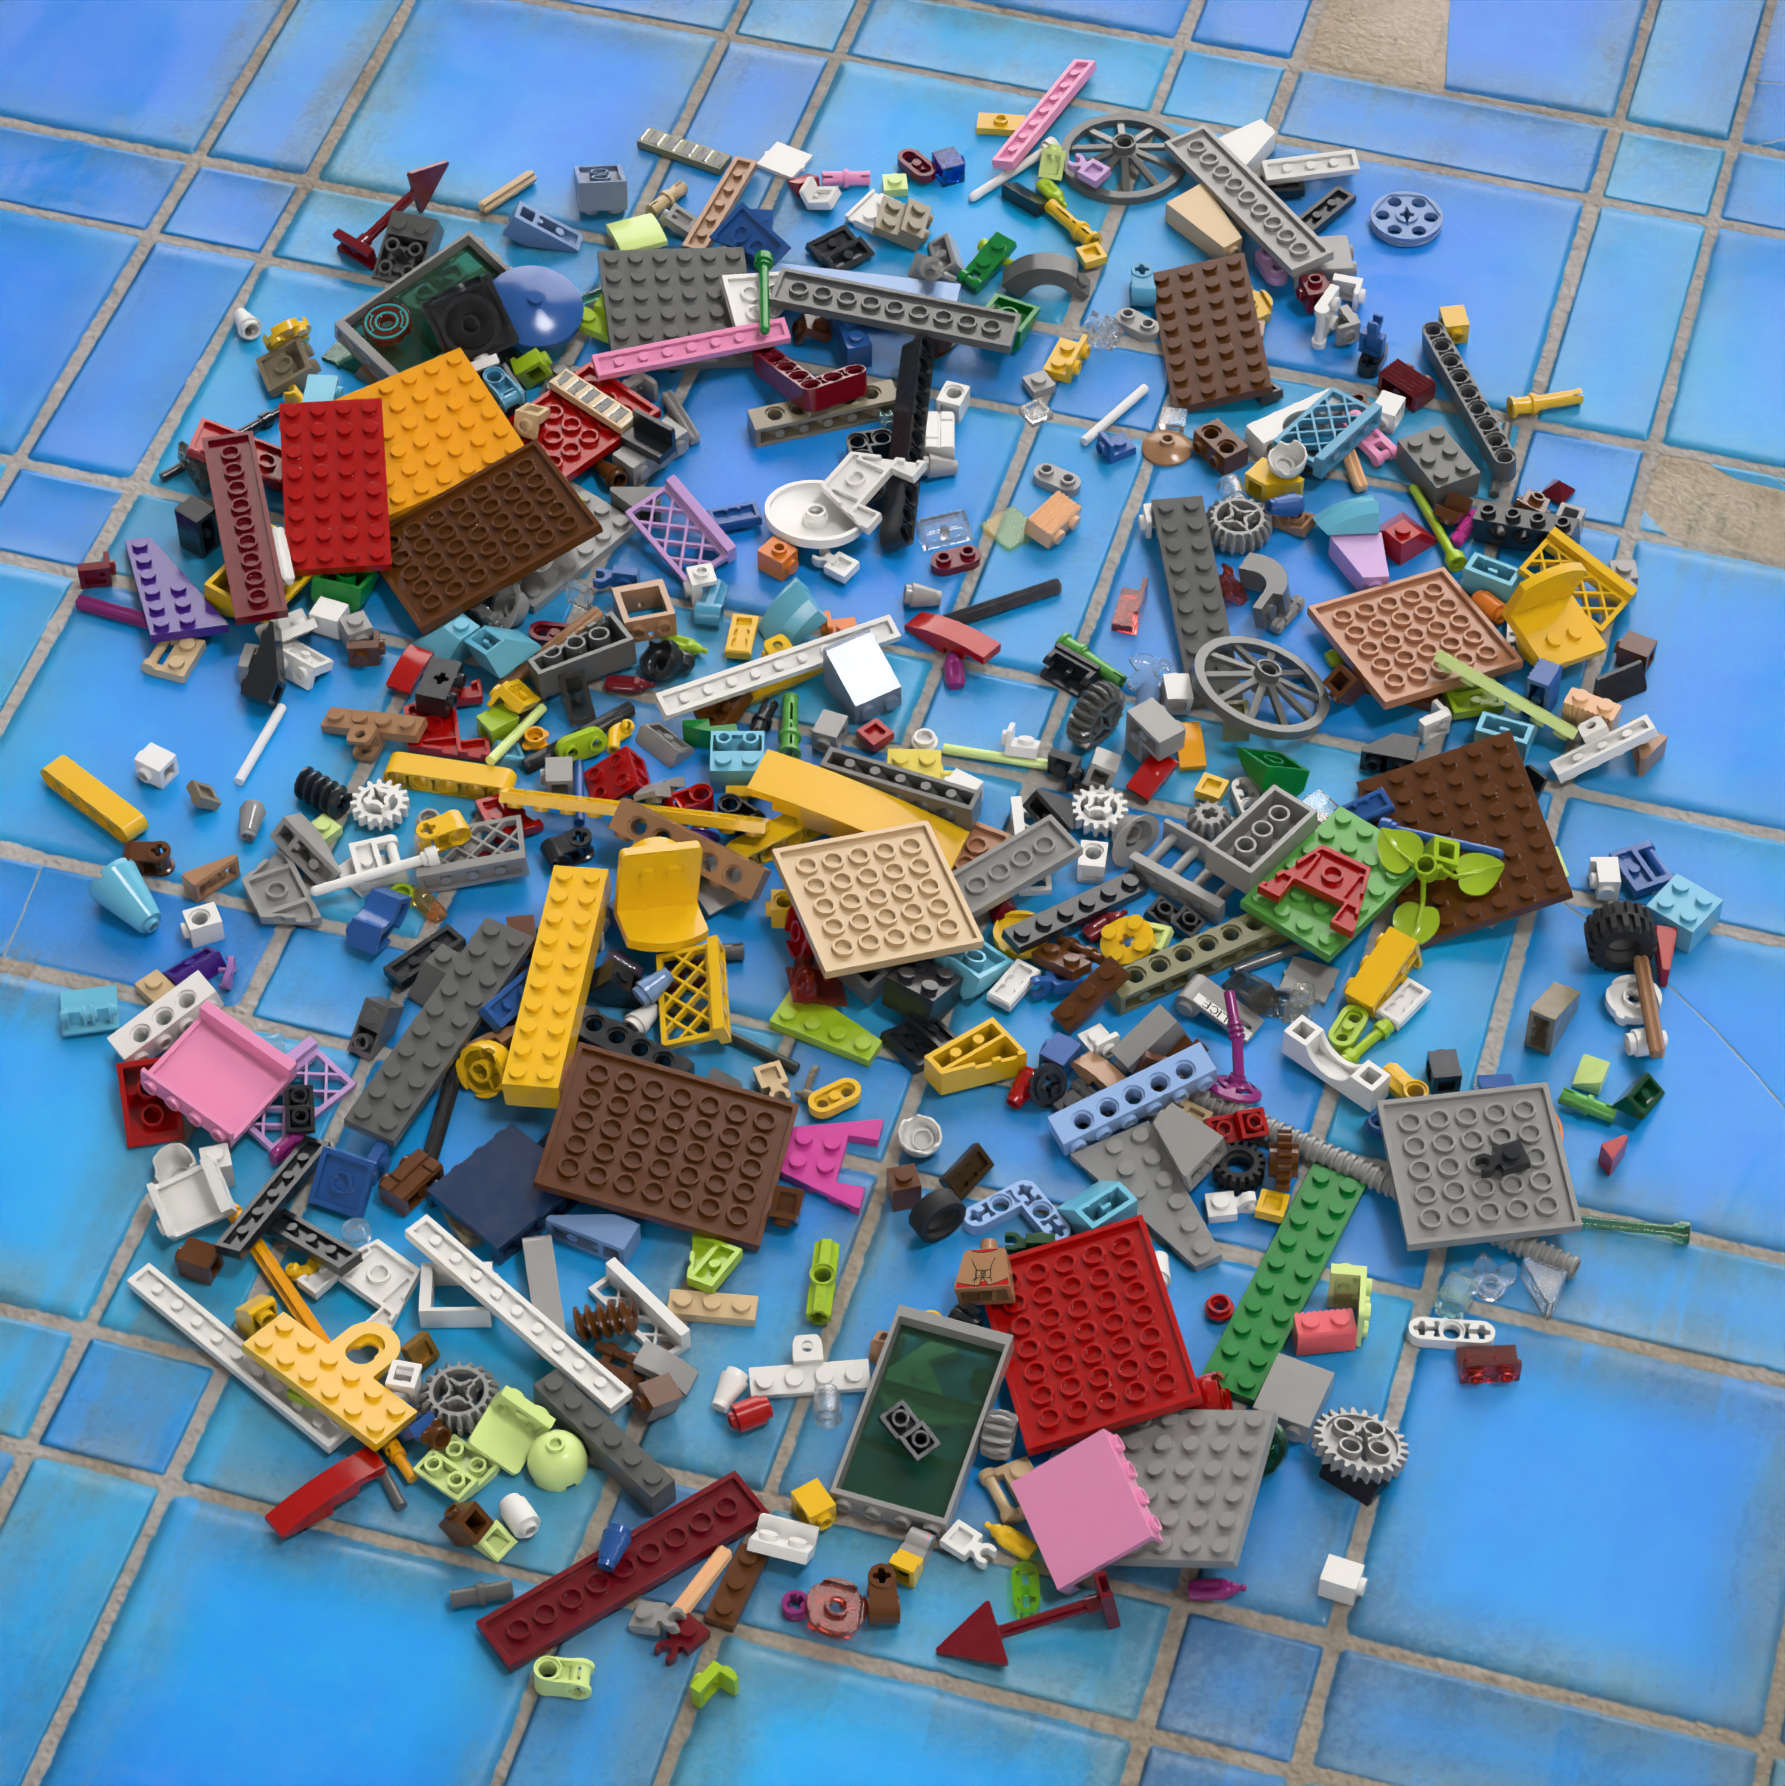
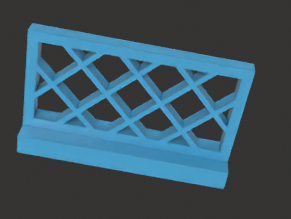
M1332 386L1273 439L1272 446L1275 447L1280 441L1283 442L1286 439H1297V441L1305 446L1306 451L1317 450L1318 453L1313 458L1307 455L1306 464L1313 468L1314 476L1322 479L1380 426L1382 406L1376 402L1368 406ZM1335 397L1342 401V403L1329 404L1328 401ZM1348 410H1359L1362 413L1360 415H1349ZM1331 411H1344L1345 416H1332ZM1316 412H1326L1327 417L1314 418L1313 414ZM1347 423V427L1335 429L1334 424ZM1329 424L1330 429L1317 430L1316 425ZM1300 426H1312V430L1299 431ZM1332 436L1333 439L1331 442L1319 441V437ZM1301 438H1314L1315 443H1302Z

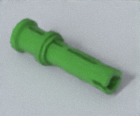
M1069 632L1063 633L1058 638L1055 645L1059 642L1101 666L1100 678L1102 680L1111 682L1119 688L1125 685L1127 676L1090 652L1088 645L1085 643L1080 644L1074 640Z
M788 692L782 696V729L778 733L780 747L777 752L787 755L789 749L790 757L800 759L801 750L799 744L801 742V733L798 730L799 696L796 693Z

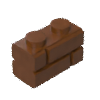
M419 1148L411 1155H405L391 1174L386 1173L381 1177L378 1185L381 1201L388 1207L394 1208L403 1217L407 1216L427 1197V1189L430 1185L444 1177L443 1166L433 1157L430 1158L427 1153Z

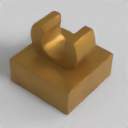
M424 1330L418 1332L400 1348L406 1361L422 1364L421 1372L441 1356L429 1332Z

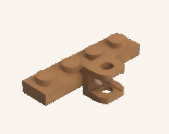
M330 707L320 726L323 733L347 735L348 744L355 745L352 753L354 759L371 762L378 757L384 747L383 740L418 744L428 723L426 717ZM371 750L369 753L363 754V751Z

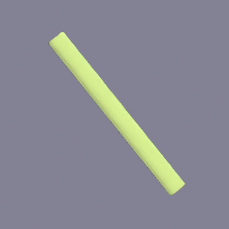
M538 704L486 757V763L493 766L524 735L525 731L547 711L546 706Z
M945 743L942 754L1042 770H1047L1048 759L1004 755L1005 753Z

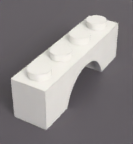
M1329 389L1316 393L1311 397L1246 425L1245 443L1249 446V449L1259 459L1262 457L1267 459L1269 451L1274 448L1272 446L1273 439ZM1335 397L1328 401L1329 404L1342 403V401ZM1331 411L1332 416L1345 414L1344 411ZM1316 412L1313 414L1314 418L1327 417L1326 412ZM1329 424L1316 425L1317 430L1330 429ZM1311 425L1300 426L1299 429H1303V428L1312 429V426H1311Z
M1303 1015L1298 1017L1284 1030L1283 1054L1368 1112L1376 1108L1377 1101L1384 1100L1388 1096L1391 1076L1389 1073L1369 1060L1363 1064H1354L1345 1060L1332 1048L1326 1038L1324 1029Z

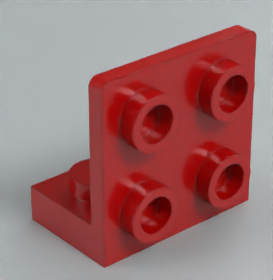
M627 745L584 772L589 795L592 798L619 801L630 793L634 796L639 789L651 784L645 761Z

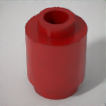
M755 1395L731 1404L729 1406L730 1412L726 1413L731 1429H737L739 1433L768 1423V1419L773 1418L771 1404L765 1395L761 1397Z

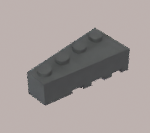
M612 610L604 615L605 619L598 623L593 621L586 625V630L580 634L572 633L565 637L566 640L563 644L559 646L554 644L527 660L531 686L541 699L637 663L634 638Z

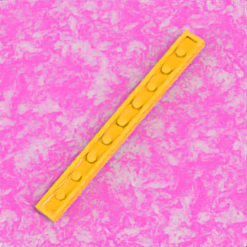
M507 787L499 792V802L507 803L508 808L521 809L523 805L533 806V810L539 812L559 809L560 814L575 815L576 812H584L590 818H602V815L614 816L620 803L617 800ZM639 803L681 825H692V828L704 829L709 827L719 828V832L725 834H734L736 830L746 832V836L761 837L762 834L770 830L771 825L770 818Z

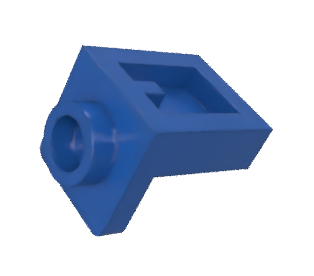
M1103 430L1098 432L1096 450L1109 464L1136 454V446L1124 432L1108 437Z

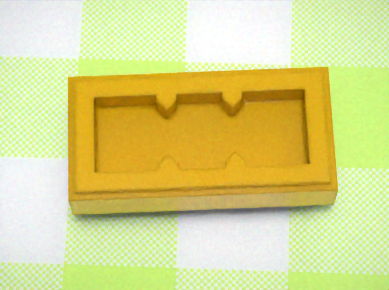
M979 112L976 134L1011 136L1025 120L1026 115Z
M733 614L724 651L725 658L751 660L759 625V616Z

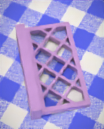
M675 474L666 479L664 486L625 511V516L682 582H687V577L682 571L683 564L701 565L711 563L713 569H715L725 561L729 564L737 558L736 545ZM665 494L671 500L670 507L656 506L657 499ZM641 510L651 511L650 521L638 520L635 514ZM654 513H669L668 523L653 522ZM672 515H684L686 517V525L671 524ZM652 528L666 529L665 539L654 538L651 535ZM670 530L685 531L683 541L668 540ZM688 532L699 533L702 536L701 543L687 542ZM667 546L682 547L681 557L669 556L666 553ZM685 548L700 549L699 559L684 558ZM704 550L715 551L719 556L713 561L702 560Z
M308 1036L285 1054L297 1062V1075L294 1079H304V1085H307L308 1079L325 1080L324 1090L313 1089V1096L324 1097V1103L319 1107H314L315 1121L356 1089L357 1083L317 1048V1042L311 1036ZM317 1059L325 1066V1072H308V1066ZM328 1080H340L346 1085L341 1090H327ZM284 1091L280 1094L283 1095V1106L270 1105L262 1114V1123L254 1122L247 1130L269 1152L289 1135L285 1133ZM265 1113H283L282 1123H265ZM265 1130H282V1137L272 1143L265 1137Z

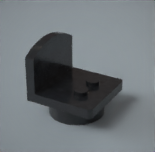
M489 271L421 301V307L443 354L460 347L468 360L473 362L474 358L481 354L488 353V356L519 342V337Z

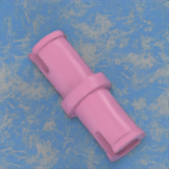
M843 169V171H822L821 180L823 181L821 183L822 186H843V188L857 185L870 186V170L849 171L848 169Z

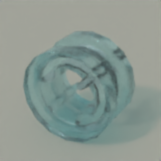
M892 409L886 413L880 410L878 412L879 427L892 432Z

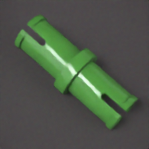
M1565 1086L1558 1101V1104L1581 1111L1583 1116L1591 1115L1610 1124L1613 1123L1617 1113L1616 1108L1595 1099V1095L1589 1094L1587 1096Z

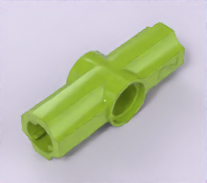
M822 1238L814 1244L805 1319L813 1325L824 1326L825 1323L831 1322L840 1244L832 1239Z

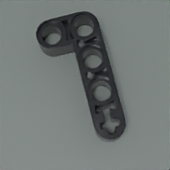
M885 428L849 434L846 438V456L852 451L881 455L882 459H889L892 432ZM883 486L866 504V507L880 512L881 515L884 501Z

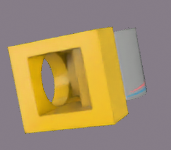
M914 1526L910 1528L904 1543L901 1544L897 1553H893L888 1562V1565L895 1571L897 1583L912 1589L915 1588L934 1550L936 1535ZM898 1570L908 1573L909 1577L901 1575Z

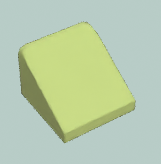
M495 1520L479 1543L472 1546L495 1563H498L518 1541L498 1520Z

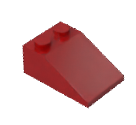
M161 1057L116 1063L128 1148L185 1140L182 1113L170 1109L163 1099L156 1094L151 1095L146 1092L141 1084V1069L144 1067L149 1070Z

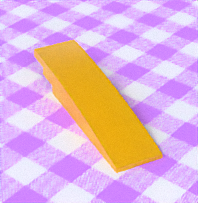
M767 749L747 786V795L771 802L772 810L796 817L797 825L833 837L928 820L951 870L970 833L943 818L885 792Z

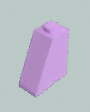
M1381 532L1330 535L1329 557L1358 592L1389 582Z

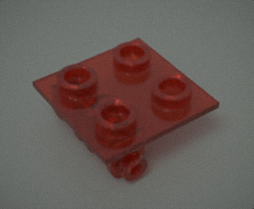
M800 954L796 957L793 967H785L793 1002L805 1005L819 1004L829 1007H848L843 983L837 977L824 979L821 970L810 967L811 960L808 956Z

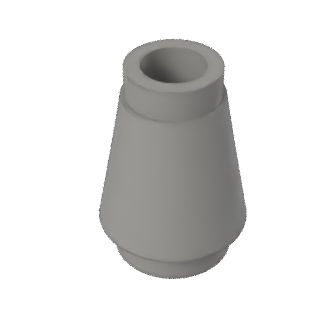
M930 453L927 456L923 455V461L927 464V470L921 476L935 478L957 474V460Z
M915 582L905 584L903 604L909 605V608L940 606L942 591Z
M246 800L239 808V837L243 841L253 842L256 839L266 816L265 806L262 802Z

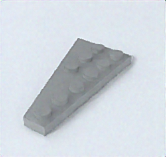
M1149 1121L1070 1154L1071 1161L1077 1166L1080 1165L1095 1182L1100 1180L1120 1181L1138 1199L1137 1216L1143 1214L1145 1223L1151 1229V1232L1157 1238L1163 1239L1172 1248V1251L1194 1271H1200L1223 1261L1218 1246Z

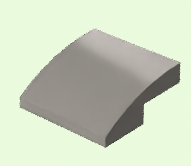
M715 857L708 860V868L714 871L717 867ZM738 868L734 869L731 875L735 883H738L741 879V872ZM701 875L698 905L707 919L741 901L733 897L734 891L726 887L724 891L717 889L709 884L710 879Z

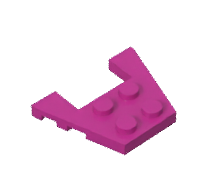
M876 1119L793 1127L781 1169V1179L812 1194L815 1191L828 1197L829 1202L835 1205L840 1203L849 1207L850 1212L860 1215L865 1197V1187L837 1182L848 1143L852 1142L878 1147L883 1130V1120Z

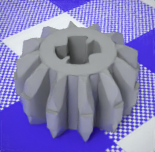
M1208 799L1205 804L1196 802V805L1189 809L1186 819L1187 830L1209 842H1212L1232 823V817L1227 806H1220L1219 801L1214 804L1210 803Z
M991 1409L987 1413L980 1442L982 1456L998 1461L1008 1460L1011 1457L1019 1425L1017 1414L1002 1409Z

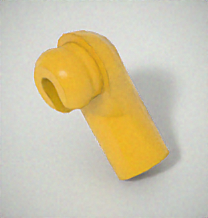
M624 719L622 722L610 727L607 733L608 753L613 754L620 749V742L632 734L635 726L631 720Z
M308 1259L306 1264L301 1266L297 1262L289 1263L285 1268V1274L291 1282L297 1283L296 1279L304 1274L308 1277L318 1272L321 1265L311 1259Z

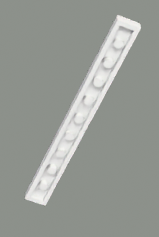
M889 614L655 693L653 699L666 721L823 667V648L866 629L871 630L880 647L899 641L901 634Z
M426 1214L405 1230V1238L609 1415L613 1414L632 1398L631 1389L430 1216Z
M150 1263L146 1264L127 1280L128 1287L328 1454L332 1453L352 1436L351 1433L316 1407L310 1409L288 1399L286 1391L289 1387L242 1352V1343L245 1341Z

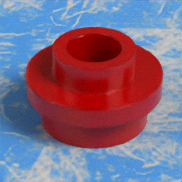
M1216 1293L1205 1302L1204 1312L1213 1321H1227L1234 1313V1304L1227 1295Z

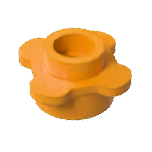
M539 726L529 727L523 735L525 741L522 743V748L525 751H538L547 746L549 732Z

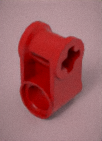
M697 783L683 790L672 792V797L662 799L661 806L715 811L713 789L706 783Z

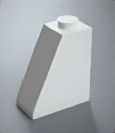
M1260 119L1219 139L1252 172H1255L1261 166V161L1266 160L1274 151L1276 134L1271 126Z

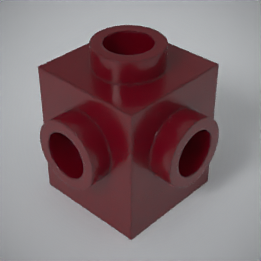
M1323 272L1299 276V287H1296V297L1299 302H1302L1307 314L1314 313L1315 305L1331 284L1330 281H1327Z

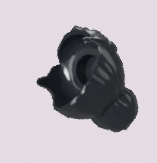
M670 639L663 640L660 643L650 640L649 647H647L639 659L642 673L646 678L656 681L669 679L678 672L687 674L693 670L696 661L692 653L681 650L679 645Z

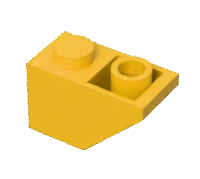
M1262 457L1245 473L1243 492L1263 503L1270 497L1275 498L1291 492L1300 494L1303 497L1304 478L1298 475L1291 479L1280 478L1271 473L1267 459Z
M259 1294L234 1309L237 1327L247 1339L278 1316L276 1300L273 1296Z

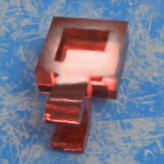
M1222 563L1223 573L1221 575L1218 574L1222 595L1228 602L1233 601L1242 606L1249 598L1241 582L1235 579L1233 568Z

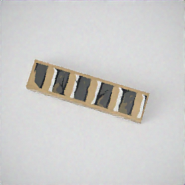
M565 369L549 381L550 389L622 435L633 426V415L630 409L568 369Z

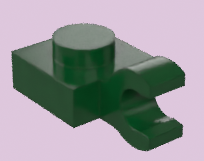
M1016 1232L1005 1233V1243H1014V1245H1005L1008 1255L1055 1241V1233H1026V1238H1022Z

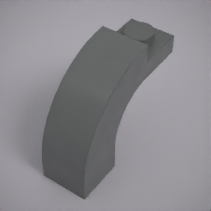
M1042 252L1025 255L1003 269L1002 287L1020 299L1031 289L1040 285L1061 287L1082 302L1089 297L1090 279L1083 273L1078 272L1077 261L1061 254Z
M1249 552L1238 567L1241 586L1244 589L1262 593L1253 605L1252 610L1256 628L1266 629L1271 620L1275 619L1277 613L1286 615L1289 611L1291 594L1287 573L1276 560L1265 555Z

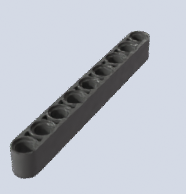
M1436 321L1425 323L1422 327V349L1494 478L1498 481L1509 482L1513 480L1516 476V453L1444 326Z

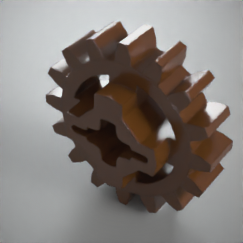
M1277 1129V1142L1269 1143L1268 1177H1275V1191L1289 1192L1291 1178H1298L1299 1144H1292V1130Z

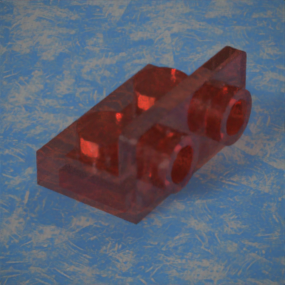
M1515 1344L1457 1347L1455 1350L1460 1384L1510 1383L1520 1380L1522 1362L1517 1357Z

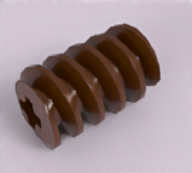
M631 1297L630 1304L626 1305L624 1299L619 1298L618 1307L616 1308L613 1302L608 1300L607 1309L605 1310L601 1303L597 1302L594 1312H592L588 1304H585L583 1314L580 1313L577 1306H574L573 1322L575 1331L585 1343L590 1342L592 1337L596 1341L601 1340L603 1334L608 1339L612 1338L615 1333L619 1337L624 1336L626 1330L629 1334H635L638 1329V1312L634 1299Z

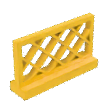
M1554 527L1546 539L1519 567L1517 573L1524 579H1527L1534 575L1527 569L1529 566H1539L1540 571L1546 569V566H1556L1569 562L1582 563L1587 572L1578 585L1579 591H1575L1573 596L1574 598H1581L1583 605L1581 608L1599 635H1601L1616 616L1629 604L1638 589L1558 528ZM1546 550L1555 557V560H1544L1542 551ZM1584 582H1588L1596 591H1585ZM1587 598H1598L1600 607H1589ZM1604 598L1610 599L1618 606L1606 607ZM1591 614H1602V625L1594 621Z
M718 935L707 937V943L656 954L657 971L664 967V962L673 960L679 962L671 971V974L674 977V981L681 985L673 995H670L665 990L658 998L661 1044L671 1050L717 1039L720 1044L732 1042L726 954ZM705 953V959L698 966L690 963L695 955ZM685 967H688L693 972L685 981L677 977ZM701 975L706 978V982L700 989H697L691 984ZM688 989L695 993V995L685 1004L679 998ZM703 998L708 1001V1005L700 1013L693 1007ZM676 1004L682 1009L672 1018L667 1015V1012ZM690 1012L696 1018L687 1027L680 1022ZM702 1021L710 1025V1031L698 1034L694 1031ZM675 1027L684 1031L679 1038L669 1040L668 1035Z

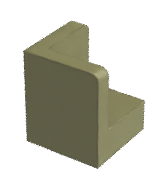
M1230 700L1226 702L1235 710L1246 716L1248 715V700ZM1223 720V741H1249L1250 733Z

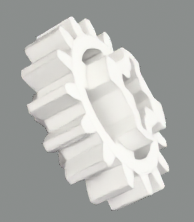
M381 779L377 780V784H372V782L368 781L366 788L359 786L358 793L352 794L353 801H350L353 819L359 820V826L361 827L368 824L369 830H372L375 826L379 828V831H383L384 826L393 829L394 822L402 824V817H408L410 801L407 790H402L401 784L392 786V780H388L386 784H382Z
M1090 785L1089 791L1080 789V795H1073L1072 801L1075 828L1083 827V834L1085 835L1092 831L1094 837H1097L1099 832H1102L1107 837L1108 831L1114 832L1118 821L1128 815L1127 800H1123L1122 793L1115 795L1113 787L1108 791L1104 790V785H1101L1099 789H1095L1093 785Z

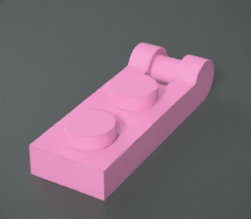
M1352 410L1349 412V415L1361 414L1359 410ZM1336 423V426L1346 428L1347 423ZM1378 428L1358 445L1370 458L1372 465L1375 467L1384 464V461L1387 459L1393 460L1396 458L1397 447Z

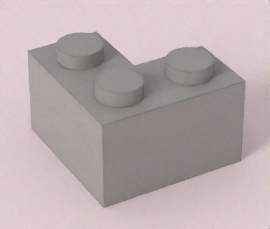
M1153 697L1127 711L1125 748L1140 763H1143L1151 754L1160 761L1184 748L1185 727L1180 721H1176L1168 713L1166 707L1160 705Z

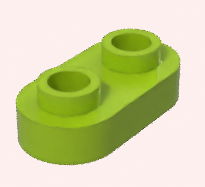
M591 726L560 738L555 745V754L557 757L572 756L573 761L577 759L584 760L603 752L607 746L608 738L600 728ZM595 740H598V742L593 746V742ZM574 749L573 753L568 755L569 751Z
M1356 1004L1347 1005L1341 1010L1328 1032V1042L1336 1052L1341 1053L1347 1047L1353 1048L1357 1044L1368 1024L1367 1010Z

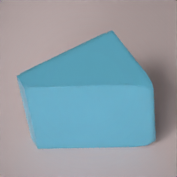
M495 740L494 744L492 745V747H491V749H490V753H491L503 740ZM515 743L493 766L509 769L521 766V761L525 756L519 743Z

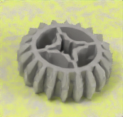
M1233 495L1232 499L1224 496L1222 501L1215 500L1214 505L1209 506L1206 516L1213 548L1220 547L1222 553L1230 551L1231 555L1234 552H1239L1243 556L1244 552L1253 553L1255 549L1261 550L1263 545H1267L1272 534L1273 520L1272 516L1266 513L1263 502L1256 503L1254 498L1248 500L1245 498V495L1242 498H1236Z
M458 1360L456 1366L451 1367L446 1362L444 1370L435 1368L434 1376L427 1375L426 1383L422 1384L419 1397L421 1414L431 1411L435 1418L443 1420V1426L449 1428L451 1434L457 1432L460 1438H462L464 1432L469 1431L470 1434L473 1432L491 1400L499 1392V1385L493 1379L491 1371L485 1372L482 1365L474 1368V1364L470 1361L466 1366H462V1363ZM445 1392L446 1394L442 1397V1400L437 1403L439 1397ZM483 1395L481 1401L475 1406L474 1403L478 1401L477 1398Z

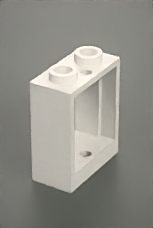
M483 1262L493 1271L492 1262ZM421 1263L419 1294L421 1328L492 1327L494 1314L485 1306L434 1307L435 1286L461 1285L435 1263Z

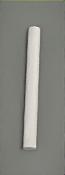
M1145 384L1139 386L1080 438V442L1084 446L1090 444L1098 437L1099 431L1106 430L1149 392L1148 386Z
M277 704L235 776V784L242 786L287 710L284 704Z

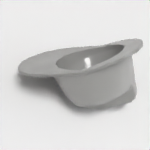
M515 582L493 595L491 611L499 614L500 617L497 618V621L504 624V628L510 629V627L519 625L528 613L529 599L521 591L518 582Z
M1129 814L1118 821L1112 834V860L1115 865L1126 867L1129 856L1134 851L1142 854L1153 846L1159 834V822L1156 817L1151 814H1143L1141 816Z

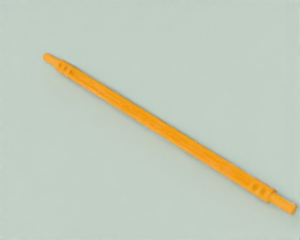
M235 1204L238 1213L227 1217L231 1224L243 1211L239 1204ZM260 1237L250 1249V1253L294 1319L325 1343L329 1344L332 1341L285 1274L264 1240ZM396 1436L381 1447L389 1461L397 1465L408 1483H414L418 1479V1475L413 1472V1467L406 1458V1451Z

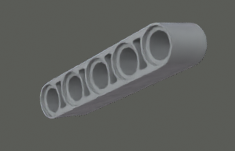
M548 1234L522 1238L530 1302L566 1333L552 1236ZM538 1353L539 1360L545 1359Z

